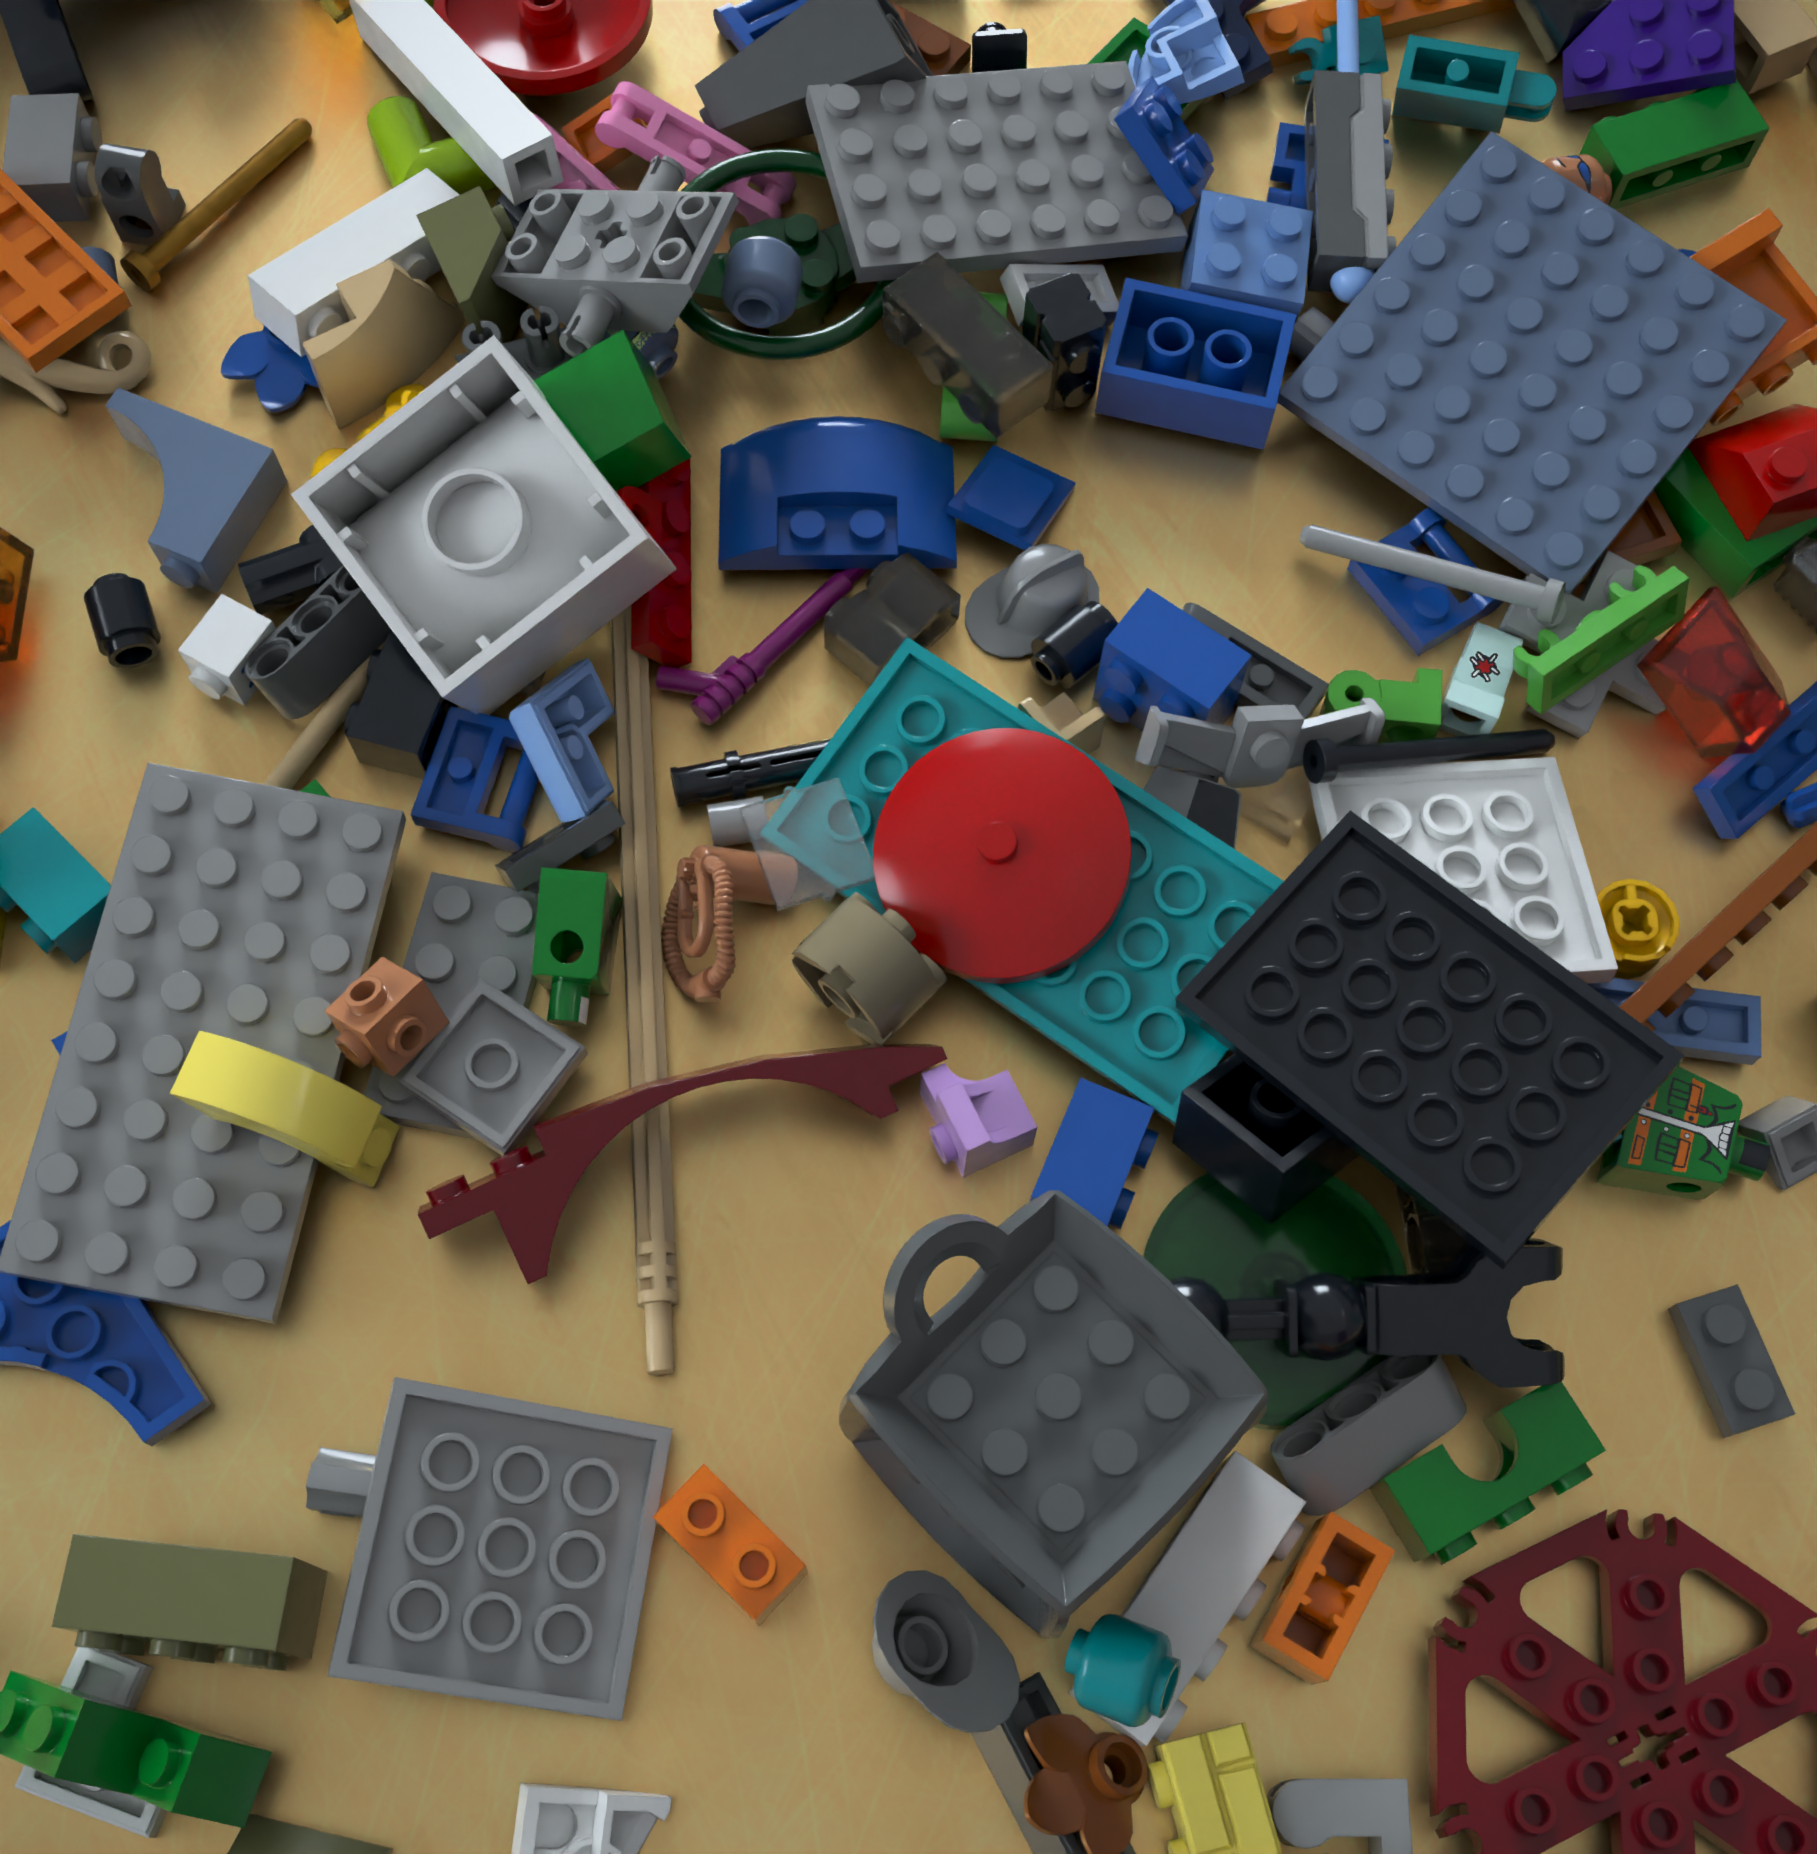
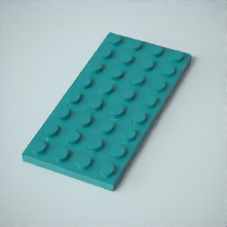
M906 637L759 836L766 844L782 855L794 859L795 864L844 898H849L854 892L861 894L882 916L886 911L878 893L873 868L875 831L882 809L893 788L902 776L924 755L958 736L994 728H1016L1044 733L1073 746L1085 754L1111 782L1121 800L1128 820L1132 843V868L1127 893L1120 911L1103 937L1089 951L1063 969L1047 976L1030 981L1000 984L978 982L965 978L961 979L1136 1100L1154 1107L1155 1113L1175 1126L1182 1090L1222 1063L1230 1052L1229 1049L1176 1008L1175 998L1284 881Z

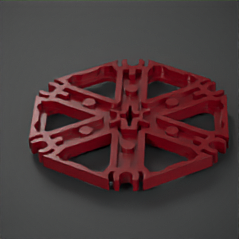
M1606 1509L1461 1581L1476 1589L1462 1586L1455 1590L1450 1597L1454 1602L1467 1610L1470 1621L1468 1627H1459L1452 1620L1444 1617L1438 1620L1433 1627L1437 1635L1428 1639L1430 1817L1439 1815L1444 1809L1452 1805L1459 1806L1460 1815L1449 1817L1438 1825L1435 1831L1439 1839L1461 1831L1471 1838L1474 1845L1473 1854H1540L1610 1817L1612 1854H1696L1694 1830L1727 1854H1817V1818L1804 1811L1726 1756V1754L1803 1713L1817 1715V1628L1802 1634L1797 1632L1804 1622L1817 1617L1816 1612L1676 1517L1666 1521L1663 1514L1654 1513L1644 1518V1539L1636 1538L1629 1530L1628 1512L1624 1509H1618L1609 1514L1607 1521ZM1579 1557L1592 1559L1599 1565L1604 1670L1526 1615L1520 1603V1593L1527 1582ZM1687 1570H1698L1759 1610L1767 1622L1768 1633L1762 1644L1685 1683L1680 1579ZM1441 1639L1447 1644L1458 1646L1457 1650L1445 1645ZM1475 1677H1480L1571 1743L1493 1784L1478 1780L1471 1773L1467 1764L1465 1695L1469 1682ZM1668 1708L1670 1714L1657 1720L1655 1714ZM1639 1729L1645 1738L1652 1736L1659 1738L1673 1732L1677 1735L1674 1739L1662 1744L1663 1749L1655 1754L1659 1768L1651 1760L1642 1762L1636 1760L1622 1766L1618 1762L1633 1754V1748L1641 1743L1640 1736L1636 1730ZM1616 1736L1618 1741L1609 1745L1607 1739ZM1692 1750L1694 1757L1681 1762L1679 1756ZM1639 1778L1641 1785L1633 1788L1630 1782Z

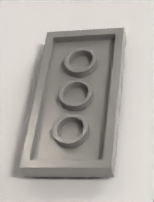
M431 872L403 968L424 980L447 1018L479 978H482L529 1010L537 981L532 975V961L539 893H532L527 890L517 892L512 887ZM415 1058L405 1065L394 1077H391L375 1066L372 1067L364 1095L382 1106L380 1114L396 1124L478 1140L401 1087L398 1080Z

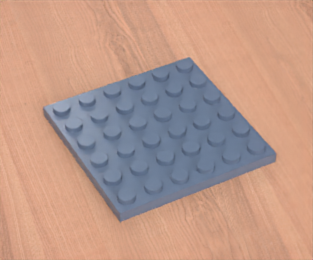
M1491 131L1280 389L1277 403L1527 575L1532 573L1547 582L1550 578L1566 582L1565 592L1572 594L1780 333L1787 319Z

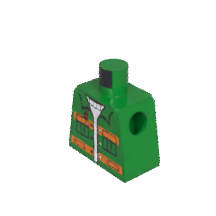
M1678 1066L1621 1132L1623 1138L1603 1154L1597 1183L1695 1200L1705 1199L1724 1185L1728 1172L1753 1181H1759L1768 1165L1770 1145L1737 1134L1743 1106L1742 1100L1738 1095Z

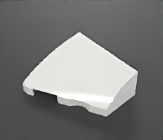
M521 1783L511 1854H638L657 1819L665 1821L670 1812L672 1797L664 1794L605 1788Z

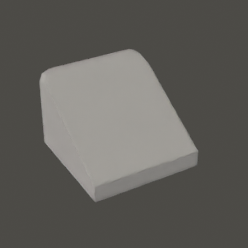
M1785 1096L1739 1120L1738 1127L1743 1136L1770 1145V1157L1766 1171L1777 1188L1786 1190L1817 1172V1103L1793 1096Z

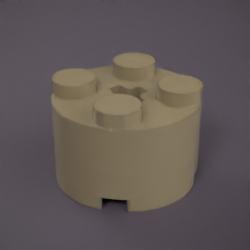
M854 892L849 898L845 899L792 953L795 955L792 959L793 966L817 998L827 1008L835 1004L842 1012L848 1015L849 1019L844 1024L871 1044L882 1045L889 1037H892L947 981L940 967L926 955L919 954L910 944L916 938V933L901 915L892 909H888L881 916L875 907L857 892Z

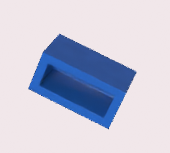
M1080 1077L1032 1192L1030 1201L1049 1190H1060L1106 1226L1110 1225L1121 1229L1135 1195V1192L1123 1187L1132 1165L1143 1170L1145 1169L1159 1134L1147 1128L1154 1107Z

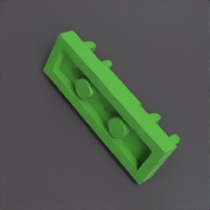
M1638 565L1634 568L1632 585L1637 591H1628L1615 581L1611 583L1608 593L1609 606L1602 611L1595 610L1588 614L1579 623L1578 627L1575 628V632L1560 641V638L1554 632L1543 629L1538 632L1537 648L1543 653L1540 656L1527 653L1521 646L1514 648L1513 668L1518 675L1527 679L1526 702L1542 715L1682 620L1685 613L1689 577L1675 566H1672L1656 577L1651 569Z

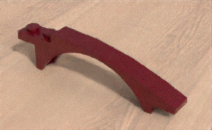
M867 1044L760 1055L646 1082L533 1125L542 1145V1151L531 1155L528 1147L523 1146L491 1161L489 1164L494 1173L470 1184L467 1183L464 1175H459L438 1184L426 1191L430 1202L419 1207L418 1217L428 1238L432 1239L494 1210L527 1284H530L547 1276L552 1242L560 1217L573 1189L587 1167L619 1132L650 1109L673 1097L708 1085L745 1079H775L803 1083L830 1091L850 1101L868 1114L882 1119L899 1111L888 1086L948 1058L942 1046L933 1044Z

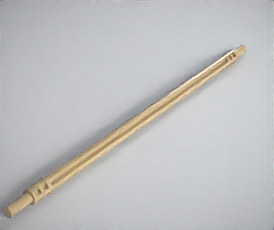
M631 605L611 620L618 812L626 823L619 827L629 1089L646 1082L667 1078L648 657L631 649ZM669 1100L650 1109L631 1123L637 1306L645 1311L647 1374L665 1375L675 1372L672 1307L678 1305Z

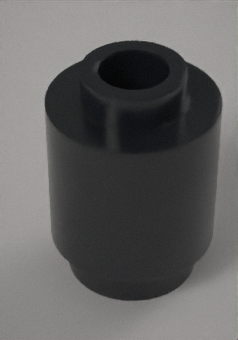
M111 573L98 578L93 583V586L85 592L84 602L100 653L108 657L109 663L112 666L118 668H133L149 663L159 653L157 644L160 642L161 635L145 584L141 580L129 577L123 573Z
M1090 601L1085 606L1075 605L1032 641L1031 648L1034 656L1031 658V663L1034 670L1049 685L1055 686L1058 684L1064 688L1073 687L1100 664L1104 641L1118 625V622L1108 609L1096 601Z

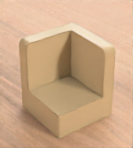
M1065 692L1041 708L1031 697L1019 703V710L1085 753L1090 754L1100 747L1106 715L1099 707H1095L1086 714H1083Z

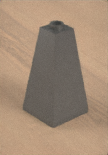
M808 0L694 85L704 104V107L699 110L703 122L742 146L752 148L814 134L805 103L808 85L829 84L831 87L835 84L858 86L884 84L889 80L895 79L914 82L925 79L926 76H933L901 15L889 0Z

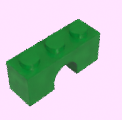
M1562 1381L1557 1384L1540 1386L1483 1420L1493 1436L1500 1454L1499 1469L1492 1481H1479L1465 1475L1455 1465L1445 1447L1441 1444L1369 1488L1414 1562L1435 1554L1440 1564H1445L1478 1544L1471 1533L1472 1530L1493 1519L1498 1529L1501 1530L1534 1511L1536 1508L1529 1499V1496L1549 1484L1556 1495H1560L1593 1475L1586 1462L1605 1452L1606 1449Z

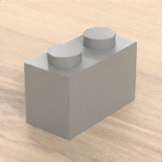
M79 93L12 95L10 99L3 171L54 222L88 221L90 198L96 197L98 194L94 172V155L102 146V134L96 117H89Z

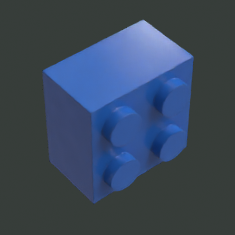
M1147 588L1104 641L1093 700L1098 702L1104 713L1113 720L1120 723L1128 722L1142 732L1150 706H1158L1161 712L1224 725L1233 713L1252 655Z

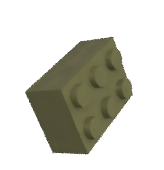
M73 1534L52 1627L77 1632L75 1647L144 1656L146 1642H151L148 1653L150 1655L215 1664L217 1650L219 1649L224 1650L222 1660L224 1663L239 1664L250 1668L286 1671L289 1657L312 1658L328 1571L295 1557Z

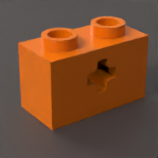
M705 1464L653 1516L659 1526L758 1626L767 1619L808 1574L806 1565Z
M1329 1512L1316 1520L1249 1646L1311 1685L1329 1681L1395 1550L1333 1512Z

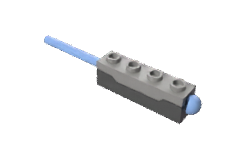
M1336 0L1338 71H1314L1304 107L1306 210L1313 211L1307 287L1308 291L1333 292L1337 299L1350 304L1396 248L1395 236H1387V225L1391 222L1394 210V191L1386 189L1385 179H1388L1391 171L1393 157L1392 144L1384 143V134H1386L1390 122L1391 101L1390 99L1382 98V74L1363 73V75H1360L1358 0Z

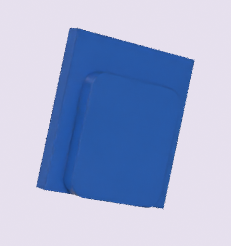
M993 445L949 502L946 514L1022 550H1026L1037 544L1073 493L1076 483Z

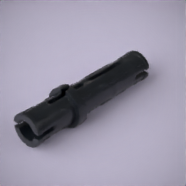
M831 738L793 744L738 756L737 751L734 750L724 752V759L680 768L672 767L670 768V774L677 806L682 807L685 804L730 795L733 801L746 799V792L798 783Z

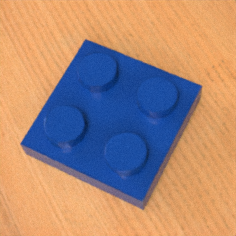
M1151 76L1133 90L1115 116L1114 121L1179 215L1197 203L1202 189L1205 188L1214 171L1211 165L1213 155L1205 140L1198 133L1191 135L1180 118L1182 108L1174 93L1165 85L1160 88L1154 77Z

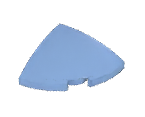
M1175 0L1147 27L1150 37L1146 42V51L1142 59H1140L1138 50H1134L1128 64L1135 88L1153 76L1160 88L1165 85L1174 93L1180 104L1210 97L1245 82L1240 65L1222 34L1217 15L1208 0Z

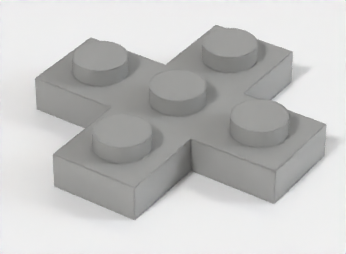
M1608 550L1597 561L1580 598L1567 592L1564 593L1560 610L1553 624L1537 620L1538 610L1510 603L1498 630L1523 639V645L1543 654L1537 648L1538 632L1547 629L1554 632L1560 638V641L1575 632V628L1578 627L1579 623L1588 614L1595 610L1602 611L1609 606V585L1614 581L1628 591H1637L1632 585L1633 571L1637 565ZM1532 573L1523 579V581L1541 586H1546L1547 581ZM1652 639L1542 715L1529 704L1526 711L1577 738L1589 732L1608 690L1658 715L1667 709L1690 657L1656 639Z

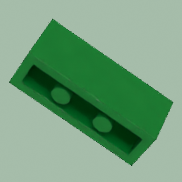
M1736 80V83L1698 89L1692 94L1667 102L1657 101L1642 110L1623 116L1606 117L1591 126L1579 155L1587 154L1596 158L1603 171L1609 175L1612 183V196L1608 206L1618 209L1749 167L1770 128L1739 81Z

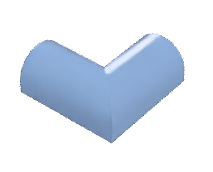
M589 658L578 661L565 669L513 709L509 715V720L560 822H569L586 817L600 802L614 792V788L588 737L590 733L614 714V708Z

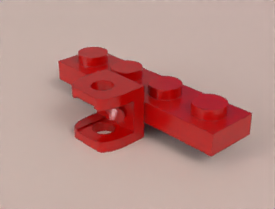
M690 458L637 488L625 486L615 491L677 568L631 604V649L664 666L681 668L692 663Z

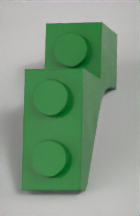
M10 1671L4 1688L0 1692L1 1755L53 1778L129 1794L172 1813L245 1828L272 1754L271 1751L231 1736L168 1720L14 1671Z

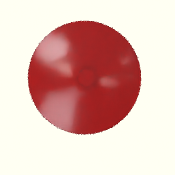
M434 0V9L440 18L512 93L543 96L570 93L590 87L609 78L623 68L637 54L646 40L653 18V0Z
M994 728L958 736L941 744L919 759L902 776L886 800L878 820L873 845V868L876 886L885 911L888 909L896 911L911 925L916 933V938L910 944L919 954L926 955L942 970L961 978L995 984L1017 983L1047 976L1063 969L1079 959L1103 937L1120 911L1127 893L1132 868V843L1125 810L1116 790L1100 768L1085 754L1073 746L1044 733L1026 729Z

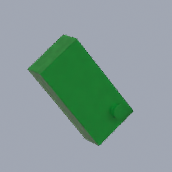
M624 330L619 331L534 380L546 396V400L615 491L625 486L637 488L692 457L651 364Z

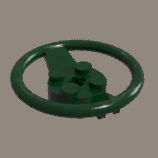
M765 149L744 153L721 161L699 174L681 191L716 192L737 180L753 175L776 172L806 174L827 181L828 179L819 153L798 149ZM795 214L789 218L766 219L751 226L737 228L732 232L729 238L730 248L728 253H714L694 294L680 313L679 318L692 331L705 340L736 354L765 360L803 359L831 352L845 346L871 329L891 307L900 290L903 279L878 281L873 292L857 310L834 325L812 332L824 324L823 316L833 307L834 302L837 304L839 291L856 281L841 224L838 223L820 231L817 221L807 214ZM752 236H770L781 240L791 246L798 254L803 266V276L795 311L786 321L764 328L769 330V336L741 331L717 320L704 310L709 309L733 314L725 306L721 295L729 253L739 241Z

